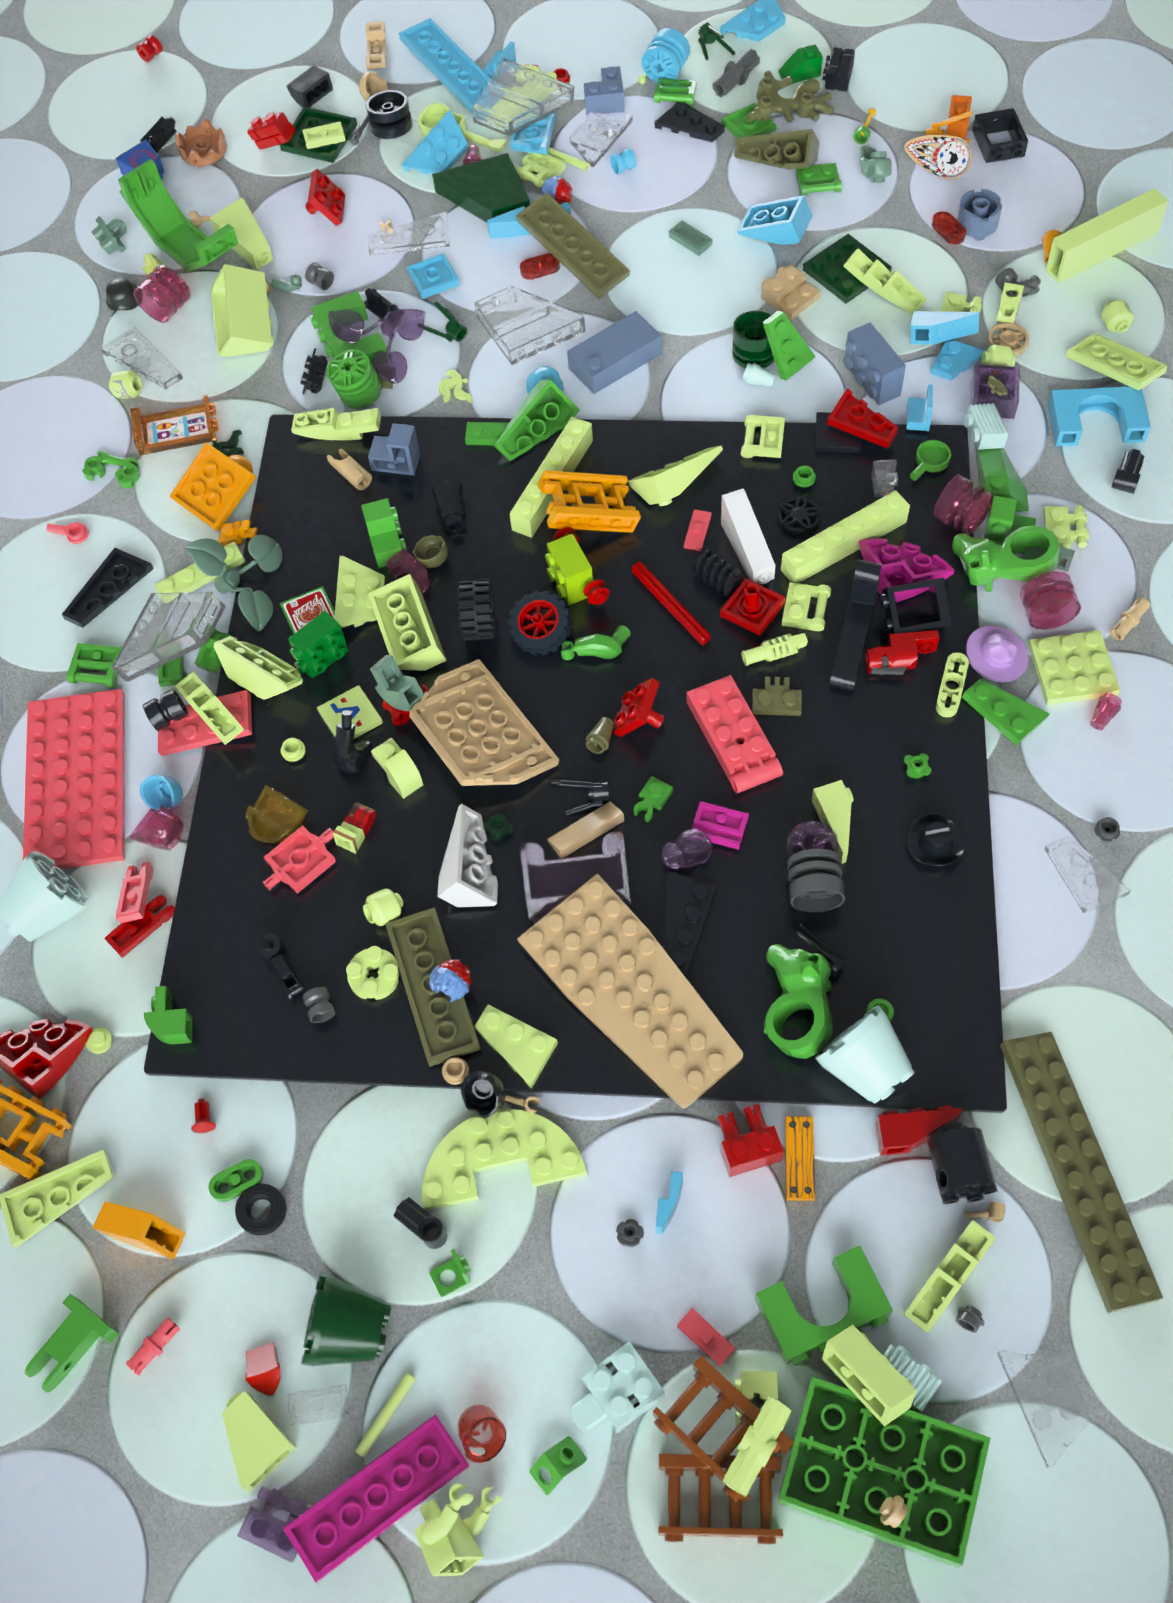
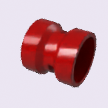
M149 35L145 38V42H140L136 45L138 55L145 62H150L154 55H158L163 51L160 41L154 35Z

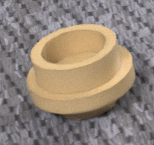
M457 1057L447 1060L442 1067L444 1079L453 1085L463 1083L464 1078L469 1075V1067L466 1061Z
M900 1495L894 1498L888 1497L883 1502L879 1510L882 1514L880 1521L884 1525L896 1528L904 1520L908 1512V1506L904 1504V1499Z

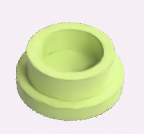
M296 738L285 740L281 747L283 758L291 762L300 760L306 751L304 743Z
M95 1028L85 1045L92 1053H104L111 1047L112 1035L105 1028Z

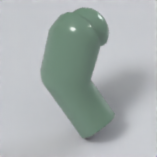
M292 275L291 281H284L274 277L271 281V286L286 293L301 288L302 278L299 275Z

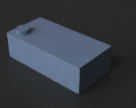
M635 311L567 351L569 370L595 394L661 355L662 335Z

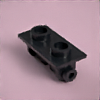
M161 116L142 137L140 142L146 139L155 152L158 153L176 132L174 129L175 120L172 117L164 119Z
M366 289L365 295L367 300L364 301L365 308L389 326L405 314L397 308V305L392 304L380 295L376 289Z
M315 348L312 357L307 356L304 368L308 369V371L303 372L300 384L304 385L302 394L305 393L306 389L315 394L322 389L328 361L325 356L315 355Z

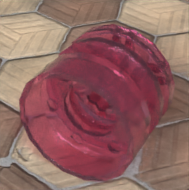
M158 265L147 276V279H144L134 289L135 300L141 309L151 318L162 323L169 321L177 312V309L181 308L191 296L189 287L182 277L165 265Z
M957 474L950 480L939 496L934 507L933 516L945 524H950L954 521L955 530H961L962 533L972 535L985 520L991 508L994 493L990 491L984 492V488L981 486L976 487L972 491L973 482Z

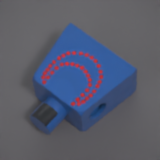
M146 139L116 157L118 167L123 176L151 159L156 164L161 181L163 179L164 169L161 160Z

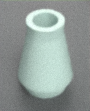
M748 363L742 380L747 381V384L772 387L776 375L756 363Z

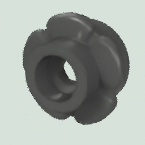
M1110 817L1099 820L1094 828L1095 834L1105 842H1111L1120 836L1119 823Z
M634 1219L620 1222L616 1228L618 1233L617 1240L623 1246L635 1247L644 1236L643 1227L639 1226L638 1221ZM631 1230L632 1235H628L627 1231Z
M967 1305L965 1308L959 1307L957 1309L958 1316L956 1322L965 1330L976 1333L980 1326H984L985 1322L981 1318L982 1313L977 1308Z

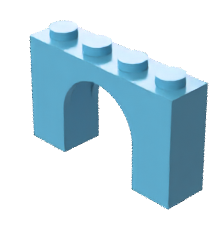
M1126 386L1051 391L1047 406L1055 446H1075L1079 444L1083 431L1080 414L1089 410H1100L1112 415L1119 424L1123 443L1146 442L1151 426L1142 389L1136 390Z

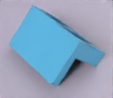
M510 41L504 50L499 49L483 69L496 84H499L516 62L515 43Z
M928 384L926 399L908 398L907 430L929 431L933 409V385Z

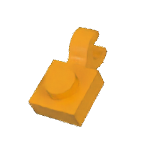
M250 520L225 523L222 525L218 542L223 547L233 541L236 545L241 544L243 538H253L256 536L258 528H250Z

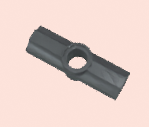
M750 49L746 51L736 62H728L724 73L713 82V90L717 96L723 97L737 84L743 85L746 82L749 73L760 63V57L755 50Z

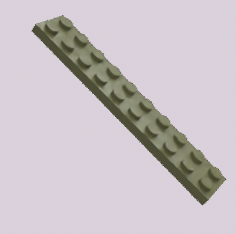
M1046 1032L1003 1041L1000 1047L1107 1313L1163 1299V1295L1053 1033Z

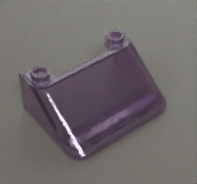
M622 831L608 833L603 838L601 844L602 854L544 860V852L539 844L535 842L521 843L520 853L529 918L534 923H537L596 874L607 883L629 908L631 901Z

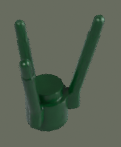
M708 22L700 27L698 42L701 45L706 61L709 57L705 43L712 44L716 40L728 52L735 55V51L722 40L724 35L713 28Z
M437 301L434 302L435 306L449 320L445 327L447 334L426 325L417 324V327L443 337L449 342L453 340L459 342L467 334V328Z

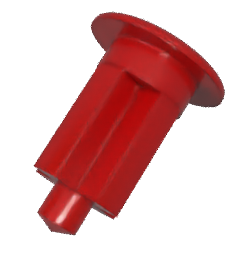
M203 1098L198 1099V1102L194 1104L196 1122L191 1127V1130L195 1133L211 1132L216 1128V1124L211 1122L209 1102Z

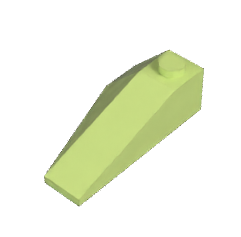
M722 445L704 449L683 458L684 461L680 460L665 465V468L640 475L629 480V485L649 505L658 503L660 507L672 503V498L680 495L723 450Z

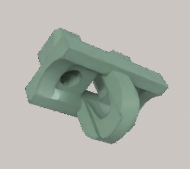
M100 216L97 217L95 220L98 226L91 233L100 242L101 247L109 255L116 248L123 252L126 248L120 238L127 231L125 223L122 220L114 219L106 225Z

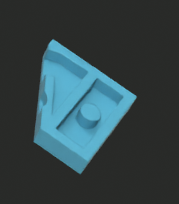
M948 340L935 360L930 374L951 381L959 376L961 372L970 369L973 363L978 360L981 361L982 353L985 350L955 340Z

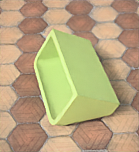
M224 264L212 285L211 299L216 348L219 356L231 357L266 352L269 348H272L274 337L271 335L272 319L269 317L270 301L267 299L268 283L265 281L264 272Z

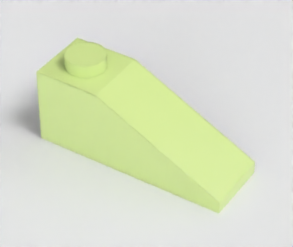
M839 780L813 789L812 803L835 852L841 856L842 864H844L848 855L853 795L849 788H845L843 781Z

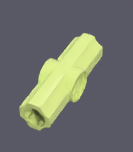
M768 1396L753 1426H749L737 1448L739 1452L724 1476V1484L745 1497L747 1496L760 1469L765 1467L778 1443L776 1440L788 1421L792 1410L778 1400Z

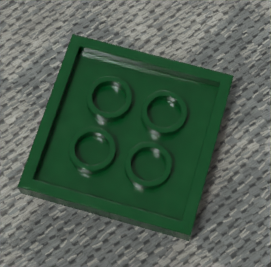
M304 106L292 124L295 128V133L289 142L280 144V149L284 152L334 163L348 141L349 136L356 128L357 120L353 117ZM341 122L345 141L307 149L303 135L304 129Z
M846 234L803 264V271L847 304L869 288L843 266L855 250L859 249L872 262L878 259L890 272L892 266L851 235Z

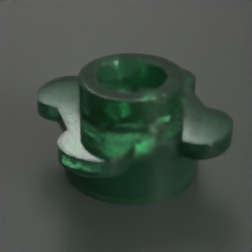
M503 814L492 816L483 825L484 830L491 834V839L495 842L500 841L504 835L513 832V826L508 824Z

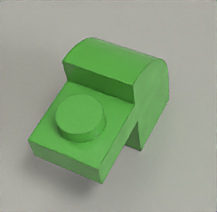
M166 986L155 987V996L151 998L153 1012H144V1020L147 1026L164 1043H192V1016L187 1009L172 1010L173 995Z

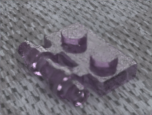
M262 1486L257 1498L266 1501L262 1511L253 1506L250 1507L237 1537L293 1563L297 1551L283 1530V1527L308 1510L309 1507H307L306 1502L300 1499L294 1501L284 1496L283 1491L277 1488L271 1490ZM277 1507L290 1513L286 1522L272 1516Z

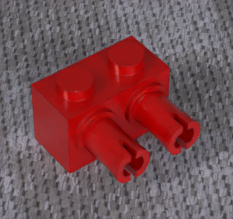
M759 1104L753 1105V1109H751V1106L743 1109L751 1130L748 1134H740L733 1112L727 1113L726 1118L724 1114L717 1117L725 1139L721 1142V1154L729 1177L782 1161L784 1150L775 1126H766Z

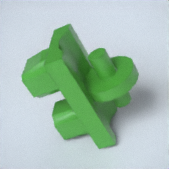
M209 625L195 661L196 666L203 670L217 673L221 662L215 651L214 642L231 635L220 632Z

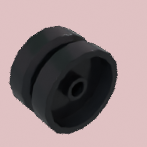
M397 90L381 91L367 100L366 110L370 118L371 132L374 136L381 139H393L403 136L410 131L413 122L409 112L408 98L405 93Z

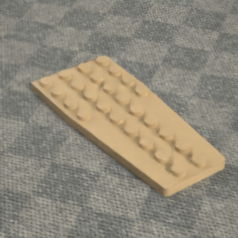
M598 874L517 938L521 946L563 994L681 1108L689 1107L742 1061V1050L649 929Z

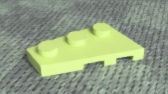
M487 1005L474 1026L481 1037L508 1062V1065L525 1080V1083L531 1089L558 1044L557 1039L490 1005Z

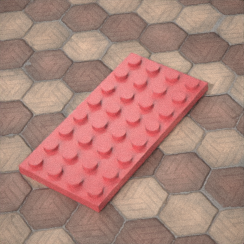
M122 689L28 702L23 859L32 851H36L51 858L55 862L53 866L59 869L125 860V694Z

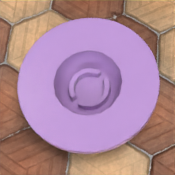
M980 627L969 636L966 642L965 651L970 665L977 673L989 680L996 682L1013 681L1019 678L1028 666L1029 656L1024 643L1017 635L1003 627Z

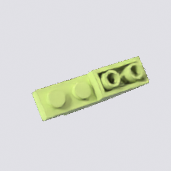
M335 408L295 413L291 431L293 434L315 439L358 440L362 439L365 432L379 431L382 413L379 408L339 414Z

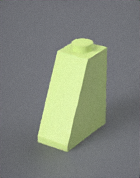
M244 1391L242 1394H235L227 1402V1408L222 1412L240 1486L251 1493L296 1447L252 1395Z

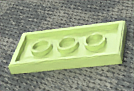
M1096 333L1067 350V358L1136 390H1141L1166 373L1167 370L1166 364Z

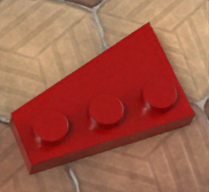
M847 388L829 415L827 424L888 449L897 435L899 427L879 412H873L867 407L868 404L861 399L859 401L853 396V392Z

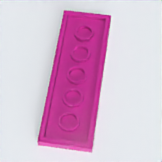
M435 1414L283 1527V1530L315 1583H318L469 1467V1464Z

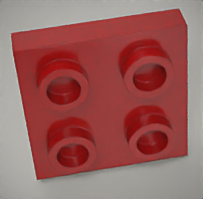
M316 169L311 173L308 202H306L305 207L312 215L319 210L337 226L342 223L346 194L327 175Z
M745 578L720 610V617L760 636L786 603L784 596Z
M651 678L644 683H640L631 691L628 690L623 695L621 700L622 708L614 719L615 727L613 733L622 737L645 723L650 724L655 729L661 726L664 721V715L651 709L660 682Z

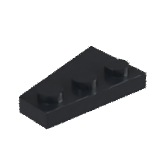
M677 102L655 121V128L657 129L665 127L671 129L672 133L678 134L679 131L689 133L692 138L708 142L715 141L725 132V125L683 102Z

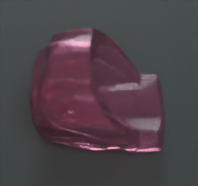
M162 804L157 810L150 809L129 837L139 843L170 851L181 839L184 823L179 819V815L174 813L175 808L173 806L167 808Z

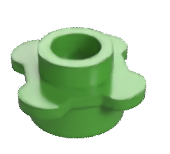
M921 753L919 756H905L904 763L907 764L906 773L909 777L921 778L931 773V768L927 762L929 759L928 755Z

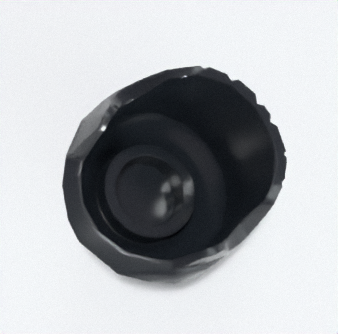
M476 1071L464 1078L461 1086V1096L468 1110L478 1113L481 1118H487L499 1111L504 1105L506 1088L502 1080L494 1074Z

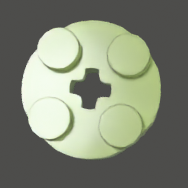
M371 946L352 958L347 965L346 973L348 983L357 996L363 999L375 998V1000L387 997L396 989L400 970L397 960L390 952L378 946ZM378 969L377 973L379 976L376 979L374 977L367 978L370 970Z

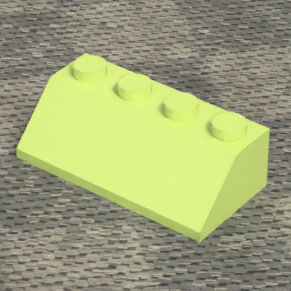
M410 574L368 593L388 653L394 657L400 670H428L447 661L421 589Z

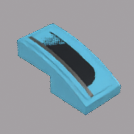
M671 1172L670 1198H658L656 1234H662L674 1216L682 1191L683 1172Z

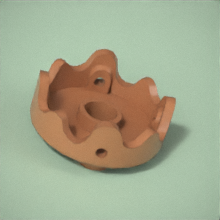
M203 119L198 127L187 126L184 136L181 133H176L175 135L180 157L184 162L193 166L204 167L219 161L227 150V143L222 129L218 128L216 130L208 119Z

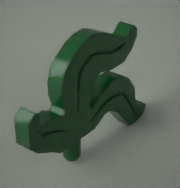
M235 430L228 441L217 443L216 440H213V445L211 446L227 457L244 454L242 448L236 447L239 442L238 437L242 432Z

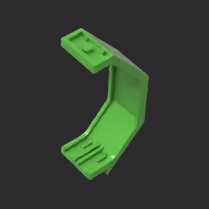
M149 159L118 179L121 187L119 193L150 238L187 272L207 265L238 244L234 228L230 224H227L209 237L183 215L164 187L153 160Z

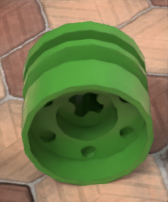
M355 349L346 350L337 354L330 361L327 368V377L344 405L349 408L359 409L374 403L381 393L382 382L364 352Z

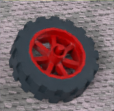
M533 591V594H525L522 596V600L515 602L514 609L510 610V619H508L510 635L523 651H529L532 655H537V653L547 655L550 651H557L558 647L566 641L567 636L570 637L572 631L570 628L573 627L571 612L565 602L555 593L552 595L549 591ZM541 609H548V611L542 616ZM554 613L556 614V620H548ZM527 619L533 622L525 626ZM549 626H554L553 629L550 632H548ZM535 629L533 636L526 634V632ZM540 632L545 633V635L538 637Z

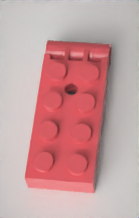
M731 675L687 692V704L736 794L783 776L781 764L775 757L776 754Z

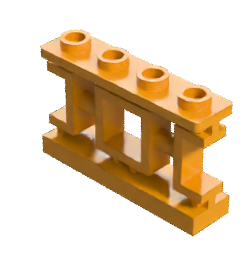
M543 471L537 484L538 489H540L541 493L552 494L554 502H550L546 510L547 514H550L547 520L548 527L556 529L572 527L575 530L633 533L641 516L639 510H636L634 506H624L622 498H625L629 491V487L625 486L628 481L627 476ZM581 496H594L596 504L582 503Z
M0 1080V1094L12 1100L9 1103L0 1098V1120L7 1110L22 1118L8 1140L0 1137V1165L32 1181L40 1177L41 1173L38 1170L46 1163L37 1157L36 1154L50 1133L62 1139L65 1135L63 1133L64 1130H70L72 1125L65 1120L67 1115L56 1108L49 1111L44 1108L46 1104L33 1096L29 1100L23 1097V1091L13 1085L6 1088L1 1085L3 1081ZM29 1110L52 1121L55 1125L52 1126L44 1121L37 1133H33L30 1131V1128L36 1121V1118L28 1113ZM22 1140L28 1142L29 1144L22 1155L30 1160V1163L27 1164L3 1151L4 1147L15 1152Z

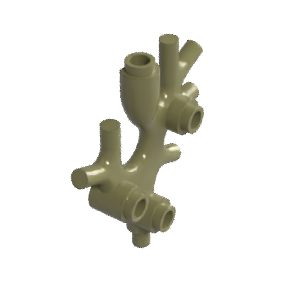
M766 71L764 78L759 82L756 95L758 99L757 107L747 114V120L749 122L755 119L757 121H767L772 113H782L787 123H790L794 120L791 111L796 110L799 117H810L816 122L820 115L814 110L822 111L828 115L833 114L834 107L825 104V102L832 99V96L827 92L814 99L813 95L818 93L820 83L816 79H809L795 89L792 98H783L779 96L778 91L791 85L793 82L792 78L788 76L782 80H776L771 71Z

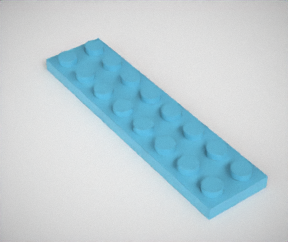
M431 18L399 33L400 40L478 121L492 115V109L507 96Z

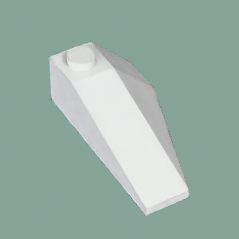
M463 804L458 806L442 863L437 897L456 907L495 906L497 904L498 882L490 869V864L493 861L491 855H487L484 844L487 841L482 816Z

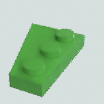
M777 311L763 322L780 379L787 381L816 356L784 312Z
M981 679L966 690L962 696L967 703L1016 746L1050 715V713Z

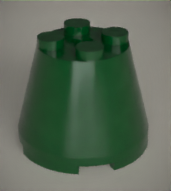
M319 1274L316 1284L317 1290L311 1305L303 1346L309 1350L304 1351L301 1364L322 1366L374 1361L375 1357L379 1358L380 1354L383 1353L386 1335L381 1334V1331L389 1321L391 1305H387L385 1300L335 1277Z

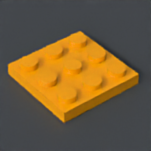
M206 442L169 497L219 532L256 476Z

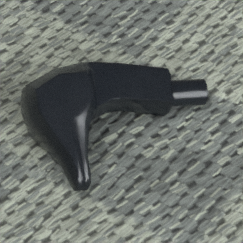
M344 710L342 711V722L336 726L333 759L342 772L354 774L359 772L362 762L371 748V742L363 740L356 744L353 743L356 725L352 723V712Z

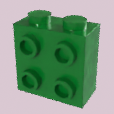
M323 611L288 638L291 646L289 651L296 660L294 665L299 672L308 674L312 679L318 674L323 673L329 665L341 659L348 651L340 624L326 611Z

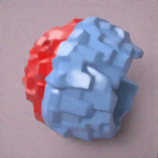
M552 176L544 181L542 195L547 192L560 205L566 202L570 203L572 187L565 179L560 176Z
M451 959L439 964L432 970L429 976V985L436 993L442 991L444 994L449 995L451 998L449 1002L461 999L469 992L471 974L468 967L462 964L460 960Z

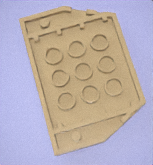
M480 659L438 676L431 689L425 692L420 702L416 703L410 710L409 717L462 786L519 784L557 766L559 763V758Z

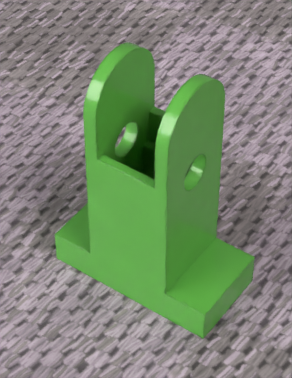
M69 1294L62 1302L72 1312L31 1359L25 1369V1374L28 1377H33L46 1366L52 1357L58 1362L43 1382L42 1389L46 1393L54 1390L64 1380L100 1336L112 1343L119 1335L116 1330L72 1294Z

